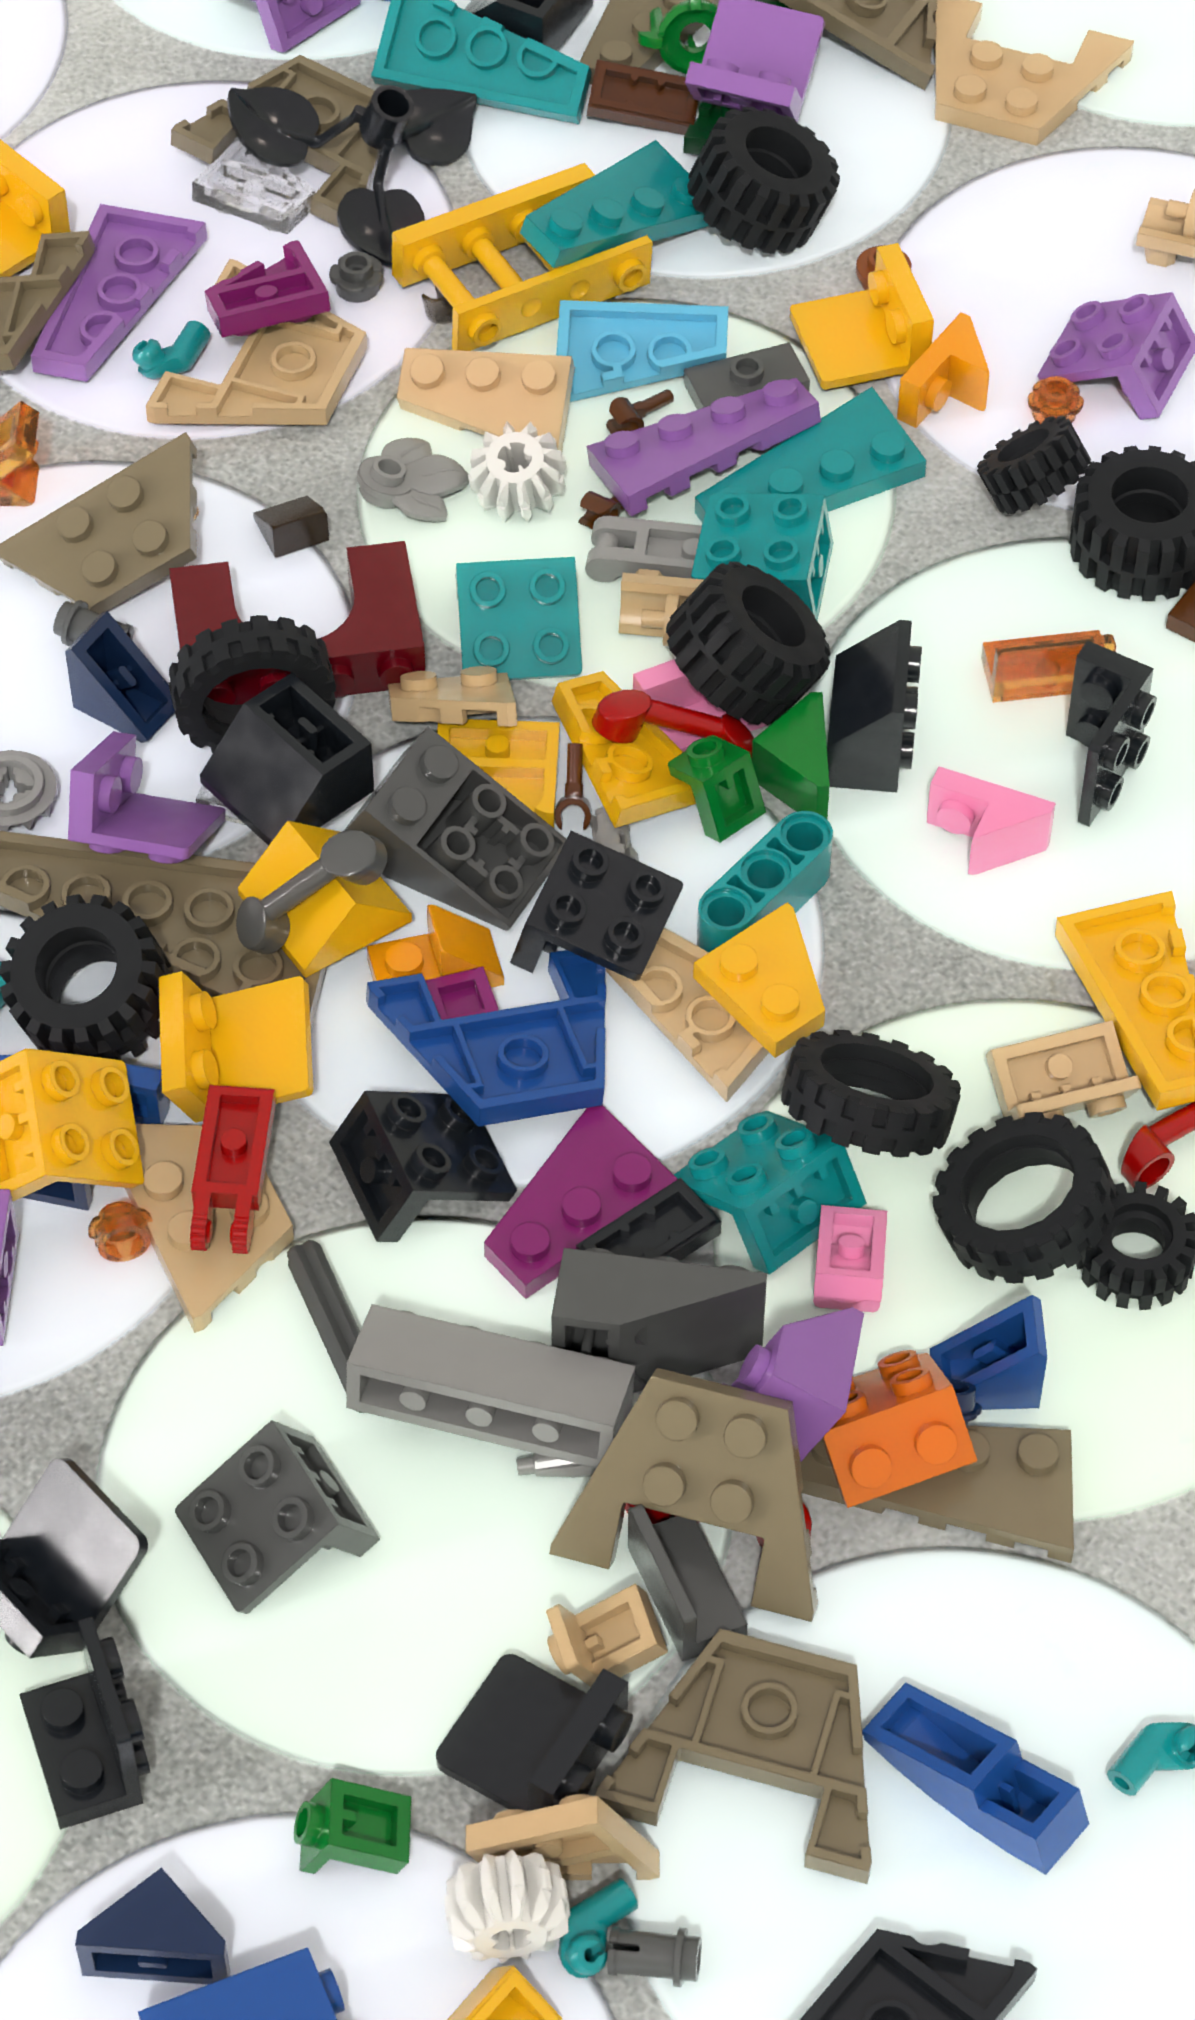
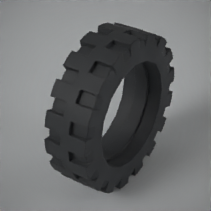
M267 615L250 616V621L238 623L237 618L222 622V628L213 632L208 628L195 636L196 642L192 646L185 644L177 653L178 663H172L169 669V690L181 733L183 735L189 734L190 742L201 749L205 745L209 746L212 753L243 706V704L231 705L221 703L207 697L215 686L230 676L251 669L274 668L294 673L330 707L334 708L336 702L334 694L337 691L324 641L322 638L317 639L315 631L304 624L299 628L295 626L293 619L279 617L277 621L268 620Z
M834 1030L833 1034L830 1035L824 1031L811 1033L810 1039L802 1037L796 1042L782 1087L781 1101L783 1105L789 1106L788 1113L796 1121L804 1120L807 1123L805 1128L818 1136L826 1134L832 1137L831 1142L848 1148L852 1144L862 1147V1152L880 1155V1152L883 1151L890 1152L893 1157H909L910 1152L923 1156L931 1154L933 1147L941 1149L946 1144L961 1097V1086L958 1080H951L953 1073L946 1066L934 1064L935 1058L923 1051L915 1053L908 1049V1044L894 1039L890 1043L879 1040L880 1035L862 1032V1036L852 1035L850 1030ZM851 1087L868 1089L886 1095L892 1099L876 1097L855 1090Z
M1042 1112L1025 1113L1024 1119L1014 1120L1011 1115L996 1120V1126L987 1131H984L982 1127L974 1131L967 1137L969 1140L968 1144L962 1149L956 1147L946 1159L949 1166L946 1171H939L935 1181V1187L939 1195L933 1196V1208L948 1243L963 1266L967 1269L974 1266L980 1277L994 1281L995 1277L999 1276L1003 1277L1006 1283L1016 1284L1023 1283L1024 1277L1034 1275L1037 1280H1042L1053 1276V1269L1065 1264L1067 1269L1083 1259L1080 1254L1088 1246L1093 1249L1104 1236L1101 1229L1104 1223H1111L1115 1212L1110 1199L1116 1198V1187L1100 1149L1094 1143L1090 1133L1080 1124L1074 1128L1067 1117L1055 1114L1052 1119L1045 1118ZM1048 1164L1068 1169L1073 1173L1072 1187L1062 1204L1043 1220L1022 1229L1000 1231L976 1223L977 1209L984 1196L992 1186L1006 1175L1027 1166Z

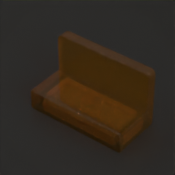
M1100 630L983 642L981 660L992 703L1071 694L1076 656L1088 640L1116 652L1114 636L1112 634L1101 635Z

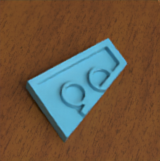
M560 300L556 355L572 356L575 370L570 402L684 376L685 368L725 359L727 355L729 306Z

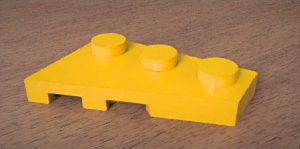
M604 671L559 682L551 702L571 742L583 744L582 764L614 828L696 804L691 785L671 776L668 768V762L682 754L683 751L657 725L644 722L637 739L625 744L610 741L594 729L592 718L599 702L605 696L622 690Z

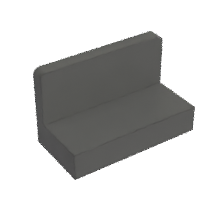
M642 1504L629 1508L628 1550L682 1662L699 1656L720 1628L747 1635L748 1624L697 1521L676 1516L652 1525Z

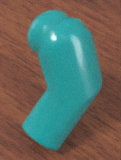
M189 321L173 345L161 348L160 343L155 339H149L148 342L143 340L134 347L132 358L139 365L138 372L153 380L161 378L165 371L176 374L186 372L192 368L211 338V333L201 322Z
M1186 1722L1148 1724L1140 1730L1107 1771L1108 1779L1122 1793L1134 1796L1154 1771L1194 1769L1195 1725Z

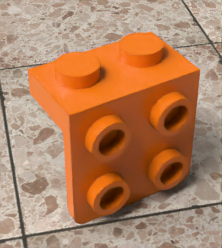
M915 1350L899 1351L882 1358L877 1363L878 1369L855 1377L852 1376L846 1412L822 1438L841 1497L847 1508L978 1461L953 1385L928 1353L917 1354Z

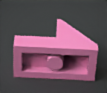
M939 766L930 783L926 823L941 827L954 834L973 837L968 874L977 875L1046 851L1051 840L1056 803Z
M821 1205L813 1298L815 1306L839 1310L853 1307L862 1312L878 1311L882 1299L888 1211Z

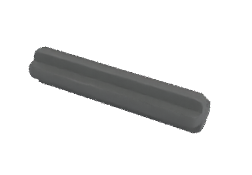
M308 1240L301 1245H294L288 1250V1267L346 1392L347 1361L360 1329L321 1245L314 1240Z

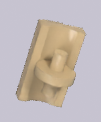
M1195 188L1189 203L1150 197L1136 240V246L1145 247L1147 263L1167 267L1175 264L1177 255L1195 258Z
M638 569L636 573H623L621 579L619 633L663 637V646H668L667 640L670 637L666 633V626L670 621L671 615L703 582V579L663 576L659 570Z

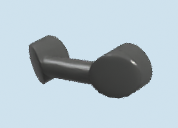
M358 830L339 832L329 838L324 844L318 860L261 900L256 897H247L241 903L236 918V930L242 945L261 954L274 953L285 944L290 932V921L287 912L333 879L340 877L357 885H368L376 881L383 873L387 863V851L383 842L377 837Z

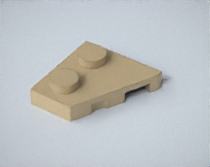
M490 666L465 668L461 670V676L437 678L436 673L431 671L408 672L400 676L401 683L388 684L392 721L465 724L467 722V715L497 713L498 726H517L516 701L507 672L497 673V669Z

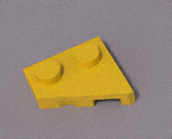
M788 902L694 962L693 978L774 1058L795 1046L800 1038H807L811 1033L824 1026L825 1007L794 908Z

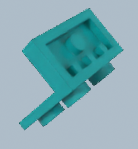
M710 494L691 572L692 579L704 580L721 563L727 565L731 561L740 562L745 566L750 564L758 567L766 574L769 573L796 593L813 612L818 622L834 544L825 494Z
M575 557L456 563L455 581L459 609L462 670L475 666H490L496 668L497 673L507 672L509 680L577 677L582 673Z
M763 1111L742 1120L737 1126L736 1131L715 1146L694 1154L689 1159L688 1165L675 1173L674 1176L677 1179L681 1178L705 1204L733 1215L753 1267L770 1275L818 1240L821 1205L861 1208L867 1202L844 1146L831 1142L832 1137L826 1134L818 1136L805 1128L806 1125L770 1111Z

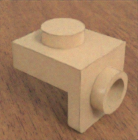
M636 1583L576 1615L560 1604L546 1610L553 1632L552 1635L547 1637V1644L554 1662L565 1675L572 1673L590 1687L603 1668L622 1677L668 1653L648 1593Z

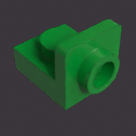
M710 735L693 742L685 752L668 762L671 776L691 785L706 836L721 843L766 813L749 751L715 735Z
M331 1778L310 1801L303 1802L298 1810L294 1823L293 1838L297 1845H301L300 1871L316 1874L331 1859L398 1874L409 1863L412 1796Z

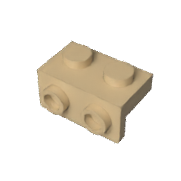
M1113 1020L992 1049L986 1054L1003 1117L1012 1115L1014 1120L1024 1119L1025 1113L1042 1112L1045 1118L1052 1119L1055 1114L1064 1116V1114L1084 1109L1088 1110L1090 1118H1098L1126 1109L1125 1099H1128L1142 1088L1138 1075L1128 1076Z

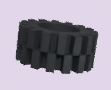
M1052 416L1047 417L1041 424L1038 421L1030 423L1028 429L1022 432L1018 429L1011 433L1012 438L1009 440L1002 439L995 444L997 449L987 451L983 456L985 460L979 461L977 472L999 511L1014 514L1018 509L1021 512L1030 510L1034 503H1038L1040 506L1048 502L1049 496L1053 494L1059 496L1065 492L1064 487L1066 485H1074L1079 481V475L1085 474V468L1091 464V458L1069 418L1066 419L1065 416H1059L1055 419Z
M1135 1181L1134 1192L1127 1193L1124 1182L1115 1184L1116 1198L1110 1199L1115 1209L1113 1219L1110 1224L1104 1223L1101 1229L1104 1236L1093 1249L1088 1246L1080 1253L1083 1259L1076 1263L1077 1270L1083 1269L1081 1279L1087 1288L1098 1282L1096 1296L1103 1301H1106L1111 1293L1117 1294L1116 1307L1128 1309L1129 1298L1138 1299L1139 1310L1151 1309L1154 1296H1156L1161 1306L1172 1302L1174 1291L1181 1295L1187 1288L1188 1279H1192L1195 1266V1214L1192 1212L1185 1215L1187 1203L1180 1196L1171 1203L1167 1202L1169 1189L1158 1185L1155 1195L1146 1193L1147 1182ZM1124 1233H1141L1155 1239L1162 1246L1163 1251L1160 1255L1152 1258H1133L1118 1251L1113 1246L1112 1240L1115 1236Z

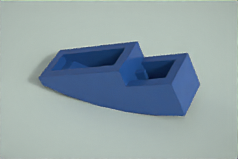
M906 1682L862 1730L864 1740L931 1799L971 1829L1047 1875L1089 1825L1082 1795L1078 1787L1022 1759L1017 1740Z

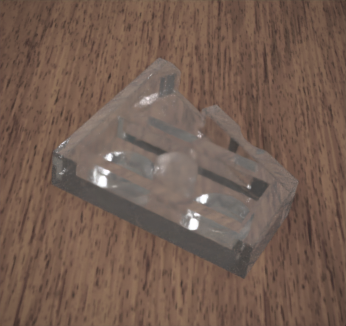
M239 139L192 182V201L212 207L220 213L231 214L262 225L267 230L287 235L310 213L311 198L315 194V189L301 177L291 174L288 167L273 166L259 160L244 147Z

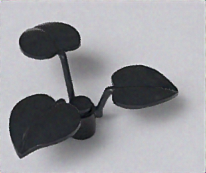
M383 85L374 91L366 108L361 105H355L350 115L324 133L315 136L319 129L318 114L305 97L294 91L279 87H259L253 89L231 87L227 95L229 118L240 142L253 156L273 166H299L306 158L308 146L320 148L355 123H359L363 140L372 148L380 149L381 151L373 179V191L366 188H355L346 193L338 206L337 223L344 238L354 248L377 258L387 266H392V232L425 221L424 212L419 202L411 193L402 189L384 191V178L393 148L397 143L405 142L408 152L415 159L423 163L441 166L456 162L466 152L471 140L472 120L477 101L476 94L449 89H413L405 91L395 85Z

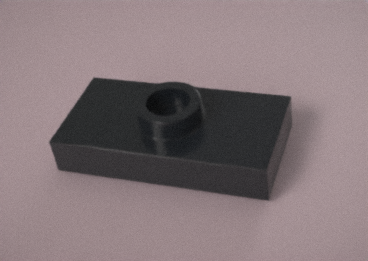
M679 1178L578 1243L576 1249L601 1248L618 1255L649 1259L665 1256L680 1261L721 1234L722 1221Z

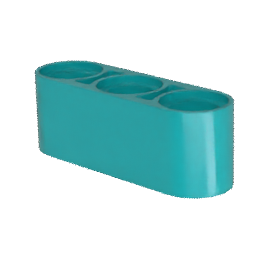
M798 811L784 817L716 881L699 900L697 946L707 952H711L788 902L794 908L795 913L826 884L830 877L833 829L830 822L818 813Z

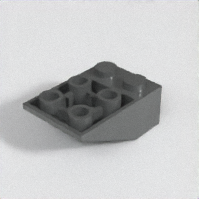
M429 726L398 758L374 792H372L343 830L362 831L377 837L383 842L387 851V863L382 875L386 878L505 931L512 927L548 877L566 841L563 835Z
M564 1248L551 1315L552 1346L634 1365L633 1393L644 1389L656 1368L692 1376L743 1361L755 1345L758 1344L763 1347L767 1273L749 1271L737 1265L713 1267L682 1263L675 1258L665 1256L649 1259L618 1255L601 1248H589L586 1250Z

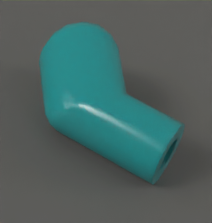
M617 1878L570 1908V1917L568 1918L569 1932L560 1938L558 1949L561 1964L569 1974L577 1978H588L599 1973L607 1962L608 1952L606 1951L608 1927L638 1909V1903L632 1890L622 1878Z

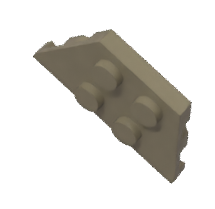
M778 0L793 10L823 17L825 30L925 91L928 87L935 65L931 64L932 47L936 40V23L933 17L937 10V0Z
M187 432L181 434L0 543V560L11 569L15 567L34 578L40 586L57 596L63 595L72 603L78 600L87 602L88 609L99 614L110 611L170 575L169 568L183 567L197 558V531L193 527V518L197 512V490L193 486V459H197V448Z

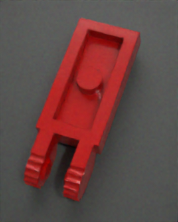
M209 1086L191 1189L194 1206L190 1231L191 1250L207 1251L213 1232V1208L235 1209L234 1222L231 1223L230 1227L232 1253L249 1254L253 1234L254 1210L259 1211L276 1106L275 1089Z

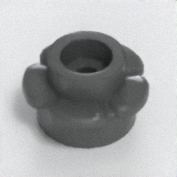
M352 251L341 256L338 259V264L331 266L329 279L331 283L335 284L336 293L343 300L353 303L366 302L374 298L379 292L380 285L383 282V275L381 273L383 266L377 258L369 256L365 252Z

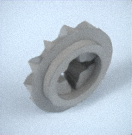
M18 750L0 751V796L4 795L5 788H9V780H13L14 787L17 788V793L14 794L12 801H9V803H3L0 798V831L7 832L10 826L22 825L30 830L35 818L50 817L51 804L54 799L58 798L55 774L43 759L34 754Z

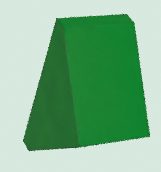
M810 692L752 740V762L758 784L796 812L812 811L827 819L830 783L823 692Z

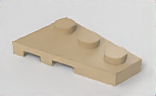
M664 928L638 981H633L607 968L606 972L718 1094L728 1102L769 1052L693 978L694 962L709 952Z

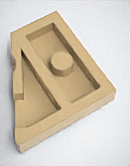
M571 1795L561 1799L558 1805L531 1811L521 1809L504 1810L497 1813L491 1820L466 1825L465 1852L478 1863L482 1861L485 1853L496 1857L505 1855L512 1849L518 1856H525L535 1852L542 1854L544 1861L559 1864L564 1880H592V1863H627L636 1871V1880L660 1878L659 1850L598 1796Z

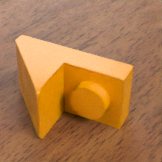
M960 312L900 378L898 420L917 428L932 410L935 412L939 411L949 396L979 411L986 409L989 369L969 315Z
M427 905L428 934L367 946V960L373 981L421 973L425 980L483 966L491 988L504 985V975L490 929L436 905Z

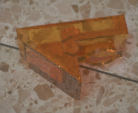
M20 401L0 417V506L26 507L31 506L35 502L39 465L33 458L39 446L36 435L40 412L23 401Z

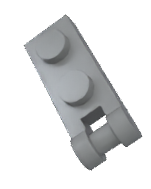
M618 516L599 517L593 524L591 542L595 547L588 552L585 565L586 574L598 582H611L617 579L618 576L622 577L623 573H636L638 569L659 570L663 576L692 578L691 572L702 525Z

